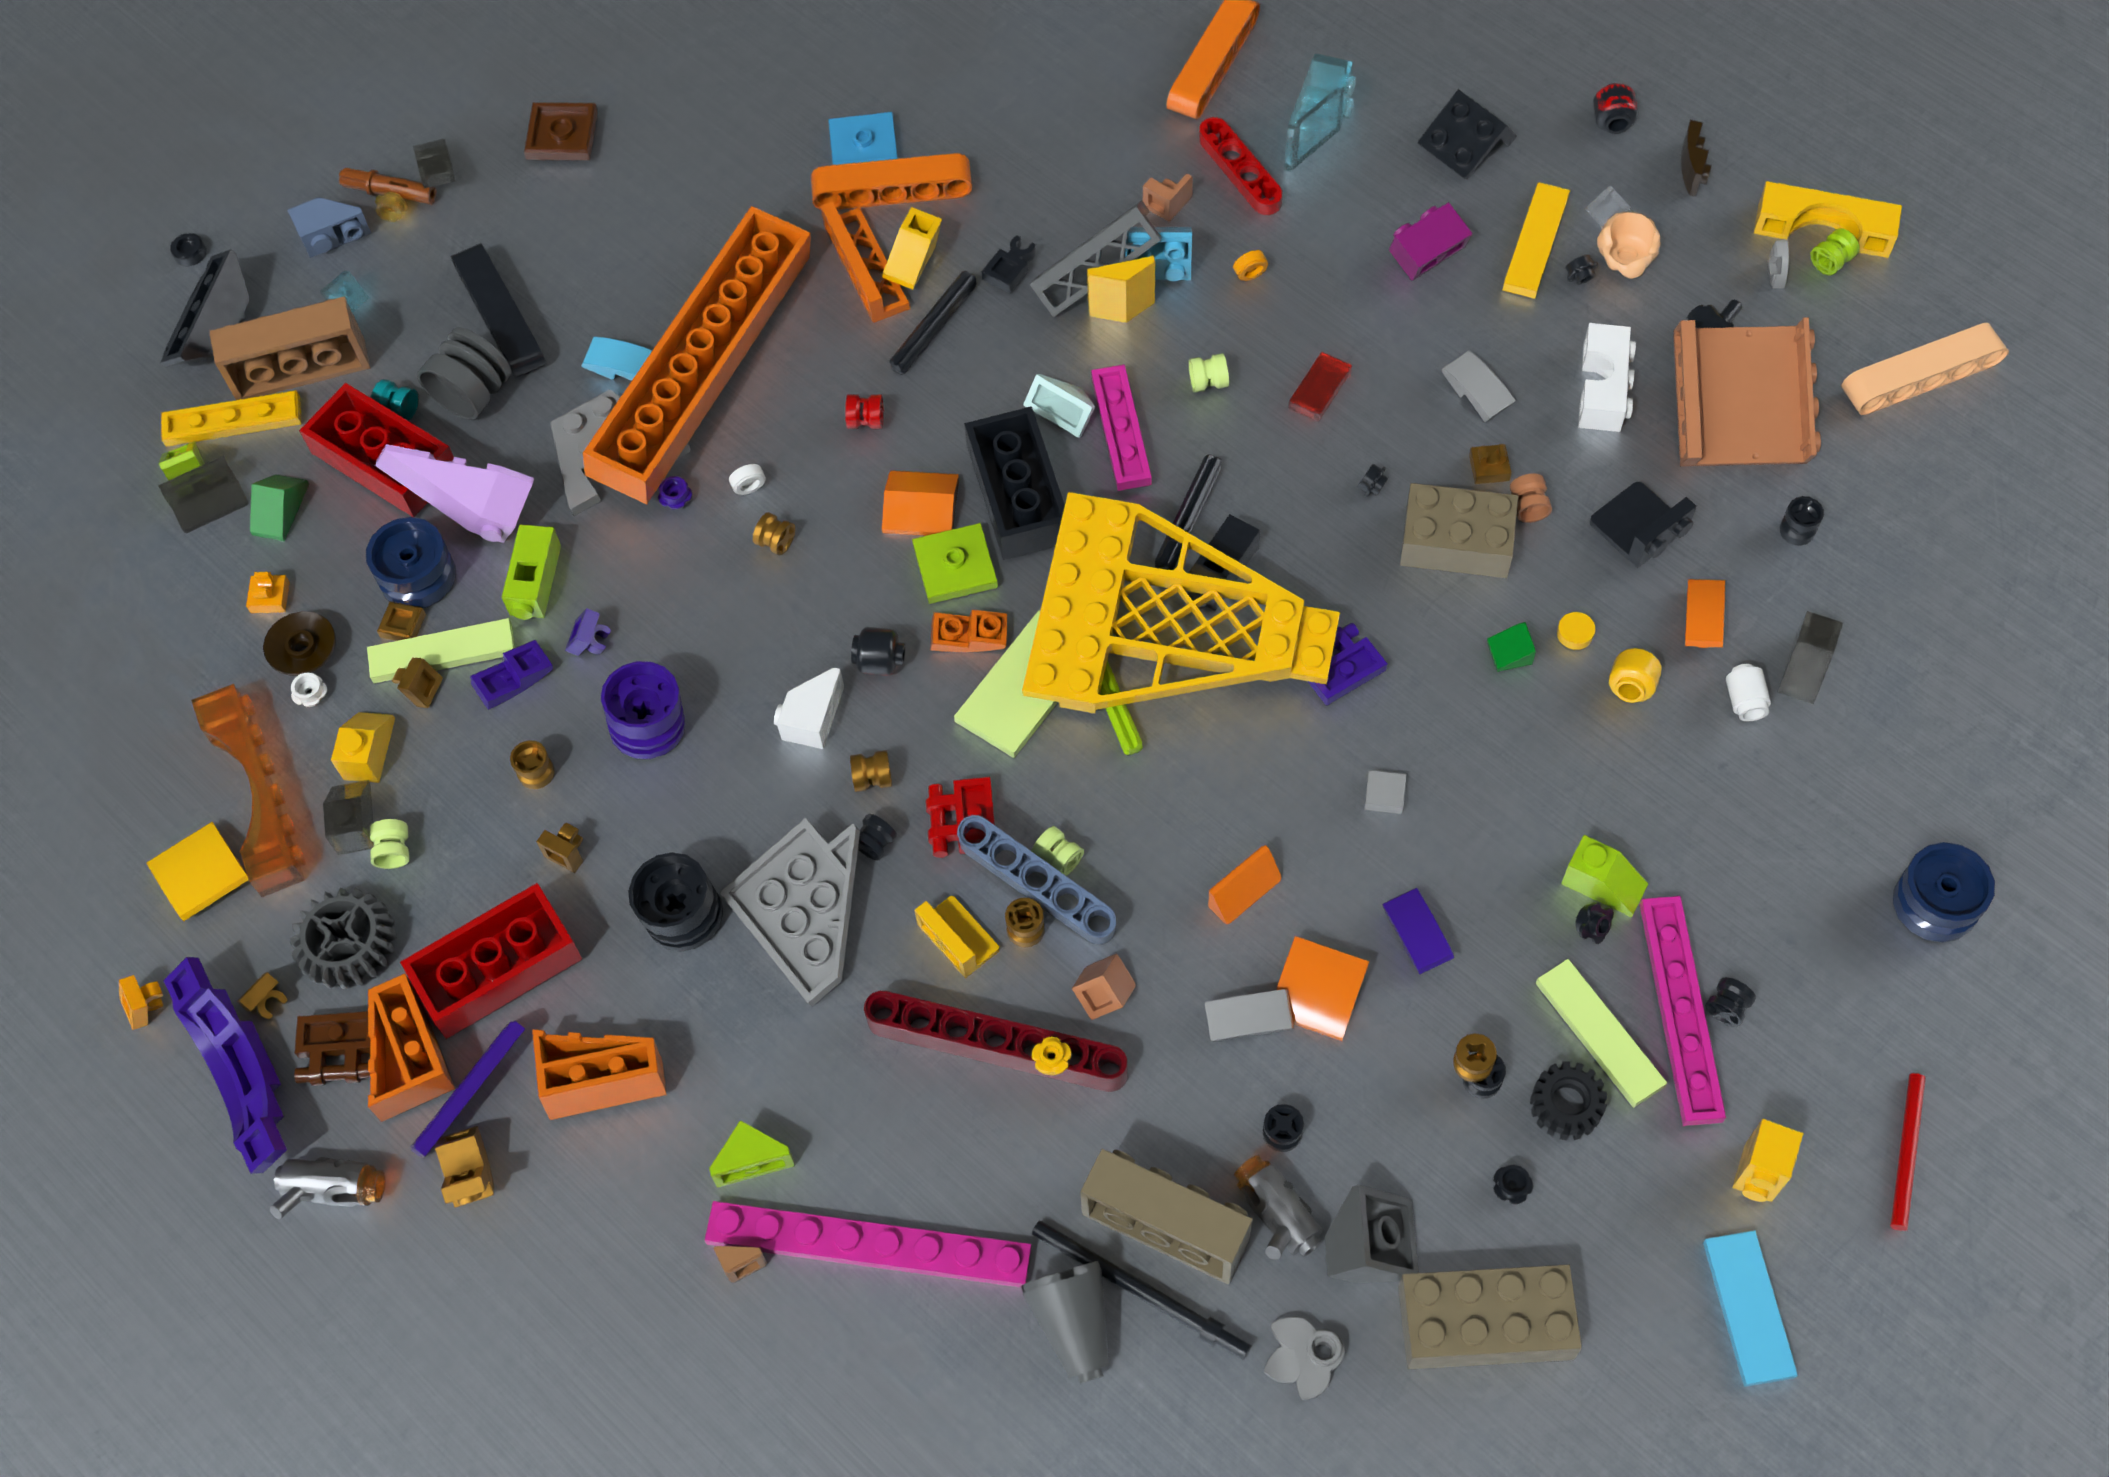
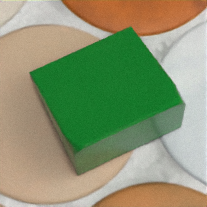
M1526 622L1516 624L1487 638V644L1497 672L1533 665L1536 650Z

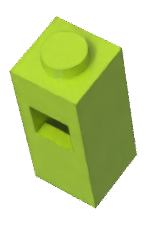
M519 525L501 597L510 616L523 620H528L532 617L545 618L561 544L554 527Z

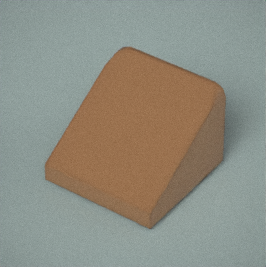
M713 1247L731 1283L739 1281L768 1264L758 1247Z

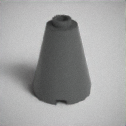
M1099 1261L1080 1265L1064 1272H1057L1021 1285L1025 1300L1068 1377L1078 1376L1079 1383L1102 1377L1103 1372L1101 1368L1109 1365L1102 1269L1100 1268Z

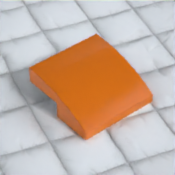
M1295 936L1276 990H1288L1293 1024L1343 1041L1368 969L1369 961Z

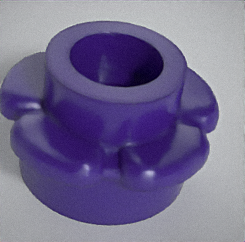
M678 476L667 477L659 486L660 494L658 495V500L664 507L669 506L671 509H680L692 498L691 488H688L687 482Z

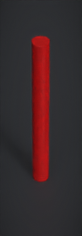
M1918 1073L1909 1074L1890 1227L1899 1231L1908 1230L1926 1080L1924 1075Z

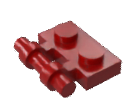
M990 777L953 780L954 794L944 795L941 784L928 786L929 798L925 801L926 812L930 814L931 828L928 830V842L933 846L934 857H946L948 855L947 844L950 841H958L959 853L966 854L960 847L957 835L958 826L965 817L979 815L995 825ZM956 810L957 824L946 825L945 813ZM972 829L967 832L965 839L969 843L977 844L985 838L986 834L980 829Z

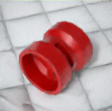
M847 394L845 408L847 429H858L860 426L882 429L884 422L883 396L872 394L869 398H861L858 394Z

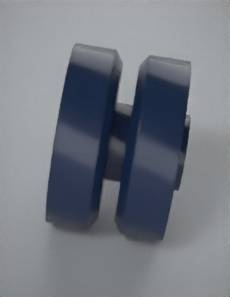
M414 517L395 519L381 526L371 537L366 548V563L388 601L426 608L440 601L451 590L456 578L455 562L441 534L434 525L424 519Z
M1946 842L1928 845L1915 854L1908 867L1900 876L1893 891V905L1899 920L1910 932L1930 941L1948 942L1957 940L1970 932L1979 918L1987 911L1995 896V880L1989 865L1976 852L1962 845Z

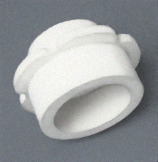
M302 673L292 681V700L297 705L304 704L305 707L316 706L326 696L327 685L322 683L321 677L313 673Z

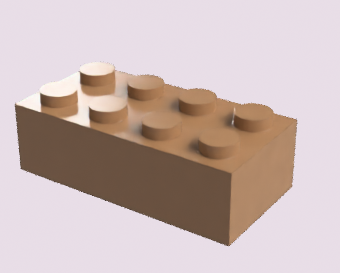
M345 296L209 331L215 364L236 400L270 395L370 369L364 336Z

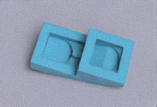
M593 337L581 367L611 380H614L617 374L632 381L652 350L620 340Z

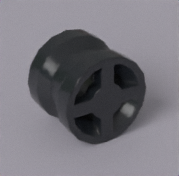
M869 813L862 821L863 826L860 829L858 851L868 858L877 861L884 855L883 848L886 844L893 843L897 833L886 821Z
M1721 978L1716 987L1718 993L1709 998L1705 1005L1706 1010L1715 1019L1726 1025L1740 1026L1745 1018L1744 1010L1753 1005L1756 995L1752 989L1736 979Z
M1496 1054L1493 1069L1490 1075L1484 1079L1485 1083L1484 1081L1470 1082L1463 1079L1466 1091L1479 1099H1488L1495 1096L1500 1090L1506 1075V1067L1503 1060Z
M1280 1104L1270 1108L1265 1115L1262 1131L1263 1139L1267 1146L1278 1152H1289L1295 1149L1301 1142L1304 1128L1301 1113L1295 1107L1287 1104ZM1280 1132H1282V1133H1287L1289 1136H1287L1286 1134H1285V1135H1282V1134L1277 1135V1134L1280 1133Z

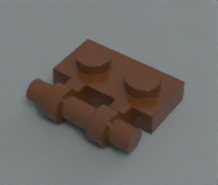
M368 1011L297 1017L295 1054L298 1058H310L309 1067L295 1069L294 1078L296 1083H310L311 1086L326 1085L327 1081L345 1080L349 1084L360 1083L363 1078H370L368 1062L361 1063V1054L370 1053ZM345 1055L344 1064L326 1066V1056Z

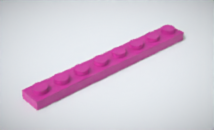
M716 1201L712 1203L705 1236L706 1244L712 1246L758 1247L764 1253L1020 1288L1021 1285L1027 1283L1032 1251L1031 1244Z

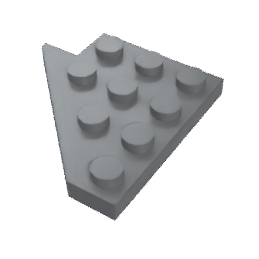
M805 818L719 893L806 1002L813 1007L842 981L860 830L852 823L828 844L812 823Z

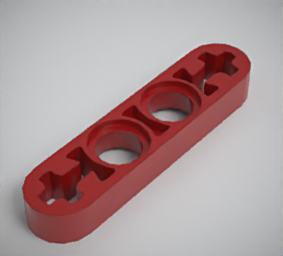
M1210 117L1202 121L1199 128V142L1256 212L1262 215L1277 213L1282 206V189L1223 119ZM1227 151H1235L1240 156L1236 159H1227L1223 154ZM1252 172L1258 178L1253 181H1246L1241 178V175Z

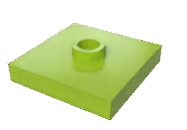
M981 523L912 539L929 604L998 588L997 578Z

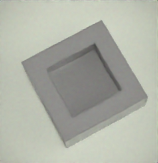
M1369 770L1364 810L1402 814L1406 774Z

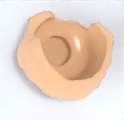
M1637 212L1614 214L1606 221L1597 238L1599 252L1605 258L1608 267L1612 271L1618 270L1629 279L1642 276L1644 270L1659 255L1661 245L1660 234L1654 221L1647 218L1644 214Z

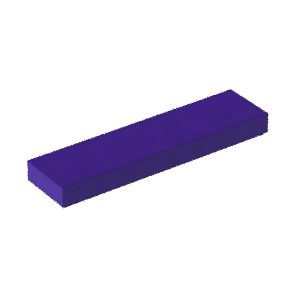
M514 1020L504 1027L410 1146V1150L420 1158L428 1154L525 1030L523 1026Z

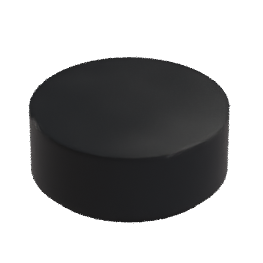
M186 233L176 237L170 246V251L175 261L182 266H193L200 263L207 253L206 246L200 236L193 233Z

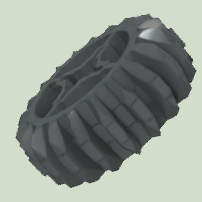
M340 887L336 897L325 891L324 901L321 903L311 899L313 909L310 912L300 910V917L303 919V922L292 924L293 931L297 935L289 938L290 944L294 948L291 952L292 957L298 963L299 970L304 975H309L313 983L320 984L322 982L326 988L331 990L337 983L342 989L347 990L351 980H354L357 985L362 986L363 976L366 974L376 978L377 973L374 968L377 965L387 966V960L383 955L394 953V946L391 944V941L397 939L396 932L392 928L395 925V921L388 914L385 904L380 901L378 902L374 895L370 893L364 895L361 890L356 888L349 895L346 889ZM370 921V934L367 942L364 943L362 937L367 931L365 926ZM321 934H323L325 937L320 946L322 950L317 956V944Z

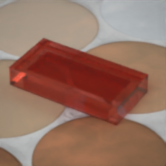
M1321 352L1289 400L1288 408L1319 422L1350 375L1352 365Z

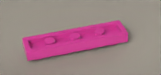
M1125 364L1091 370L1092 384L1117 491L1152 485L1151 472Z

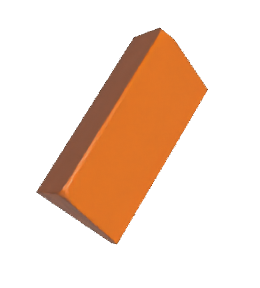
M1266 845L1261 846L1209 890L1208 907L1225 924L1228 925L1281 881L1280 871L1270 849Z

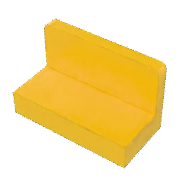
M949 896L934 909L925 901L914 910L917 925L965 979L999 952V945L954 896Z

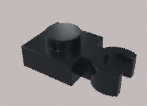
M1015 236L1010 242V251L1006 252L999 249L981 271L982 280L1010 294L1028 272V262L1036 254L1035 244L1031 243L1028 248L1019 249L1021 247V237Z

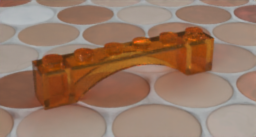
M231 684L191 700L201 731L214 747L228 753L240 762L249 778L252 792V817L247 836L240 849L249 882L261 897H265L305 881L301 866L306 865V861L299 845H293L291 835L296 834L290 816L282 812L280 805L285 804L286 801L278 783L273 784L270 775L276 773L268 753L263 754L260 745L265 744L266 741L259 725L252 722L251 716L255 715L256 711L249 695L242 696L236 686Z

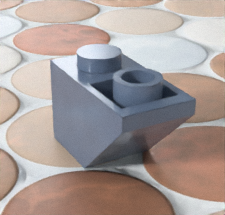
M318 197L288 209V213L310 258L371 233L360 207Z

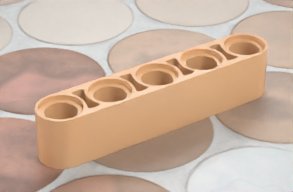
M1985 322L1859 369L1844 379L1841 388L1860 415H1867L1989 369L2000 363L2008 355L2009 350L1991 325Z

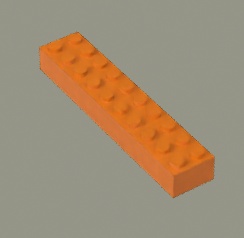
M753 206L749 208L583 451L585 476L646 505L648 504L810 258V232Z

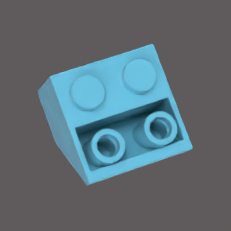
M1131 227L1127 243L1142 245L1150 239V236L1143 227ZM1154 227L1162 237V240L1136 259L1154 256L1155 280H1191L1192 227ZM1126 248L1125 256H1127L1134 250Z

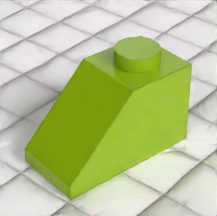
M1583 835L1571 858L1561 883L1631 918L1648 886L1646 880L1620 851L1586 835Z

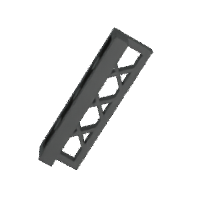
M1143 201L1137 203L1042 272L1029 284L1053 317L1088 293L1087 283L1074 281L1076 267L1080 264L1094 268L1111 265L1100 262L1102 248L1107 245L1121 247L1120 260L1117 262L1120 263L1136 259L1162 240V237L1147 218V214L1150 211ZM1140 222L1150 236V239L1142 245L1127 243L1129 229ZM1123 234V240H1122V241H1116V240H1115L1116 238H1118L1120 235ZM1126 248L1134 250L1130 254L1125 256ZM1094 254H1096V260H1095V261H1093V260H1087V259H1089L1091 256H1093ZM1070 272L1069 280L1061 279ZM1053 284L1068 286L1066 299L1057 306L1045 291ZM1073 287L1080 288L1077 292L1072 294Z

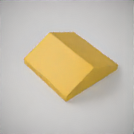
M1154 256L1087 269L1089 315L1091 317L1127 323L1155 303Z

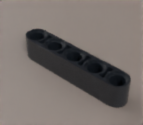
M482 243L452 255L451 259L458 275L500 352L508 361L514 377H519L547 364L537 341Z

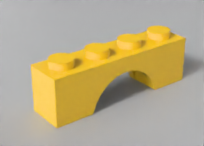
M1766 181L1758 204L1754 234L1787 240L1794 231L1807 225L1819 224L1835 229L1843 228L1856 237L1860 247L1859 253L1889 258L1898 237L1902 205Z

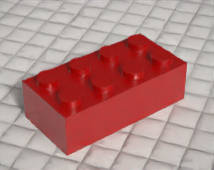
M346 382L299 430L311 454L412 517H415L428 502L375 466L376 460L385 445L430 452L434 455L435 460L445 462L454 460L452 451L447 444Z
M537 882L400 961V964L434 1024L443 1036L448 1039L582 960V957Z

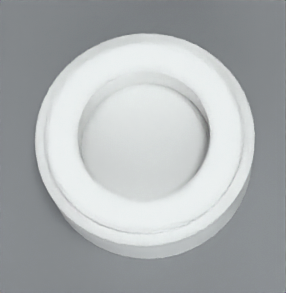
M758 464L742 466L729 477V483L734 493L739 495H747L757 491L766 481V477Z

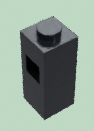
M1229 514L1208 545L1247 566L1259 549L1260 530ZM1200 555L1189 571V574L1237 581L1239 578ZM1186 591L1192 601L1204 595ZM1214 599L1201 606H1207L1214 611L1219 607Z

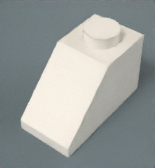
M832 668L787 692L784 703L777 706L774 716V724L778 726L781 740L824 749L844 689L840 669Z

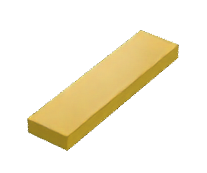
M1540 182L1537 183L1502 291L1533 299L1536 298L1570 190Z
M297 390L161 412L162 442L166 447L191 443L193 441L199 442L302 425L301 398Z

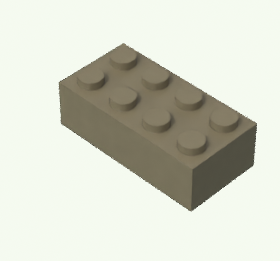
M1101 1149L1080 1191L1082 1215L1229 1285L1250 1241L1252 1218L1247 1216L1248 1213L1236 1204L1225 1202L1222 1205L1209 1199L1210 1195L1195 1185L1189 1184L1187 1187L1173 1182V1178L1159 1168L1151 1167L1147 1170L1134 1164L1135 1159L1125 1152L1113 1150L1111 1153Z
M1570 1265L1402 1274L1398 1291L1407 1370L1575 1360L1582 1349Z

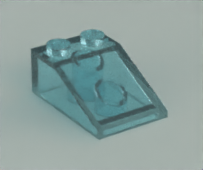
M1314 54L1288 125L1285 171L1291 172L1340 131L1344 118H1350L1354 99L1349 98V96L1352 97L1356 85V77L1352 76V61Z

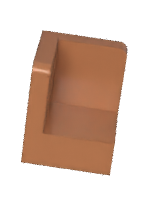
M1186 174L1177 184L1169 179H1164L1160 183L1150 177L1143 185V202L1149 211L1168 222L1176 216L1193 195V177L1189 174Z
M1116 953L1086 966L1071 989L1090 1019L1093 1020L1122 1008L1136 987V984Z

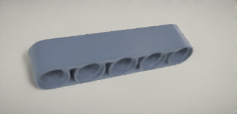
M971 815L965 817L960 822L957 830L958 840L961 849L968 856L1027 898L1035 900L1042 909L1087 941L1102 945L1113 938L1116 932V916L1108 905L987 819L979 815ZM972 829H980L984 831L986 836L980 843L972 844L965 839L967 832ZM1009 850L1017 857L1011 865L1002 866L995 860L997 854L1001 851ZM1040 872L1048 880L1042 887L1033 888L1026 883L1027 877L1031 873ZM1064 894H1071L1078 899V904L1074 909L1064 910L1058 906V899ZM1095 916H1102L1109 921L1110 925L1104 932H1094L1088 926L1089 920Z

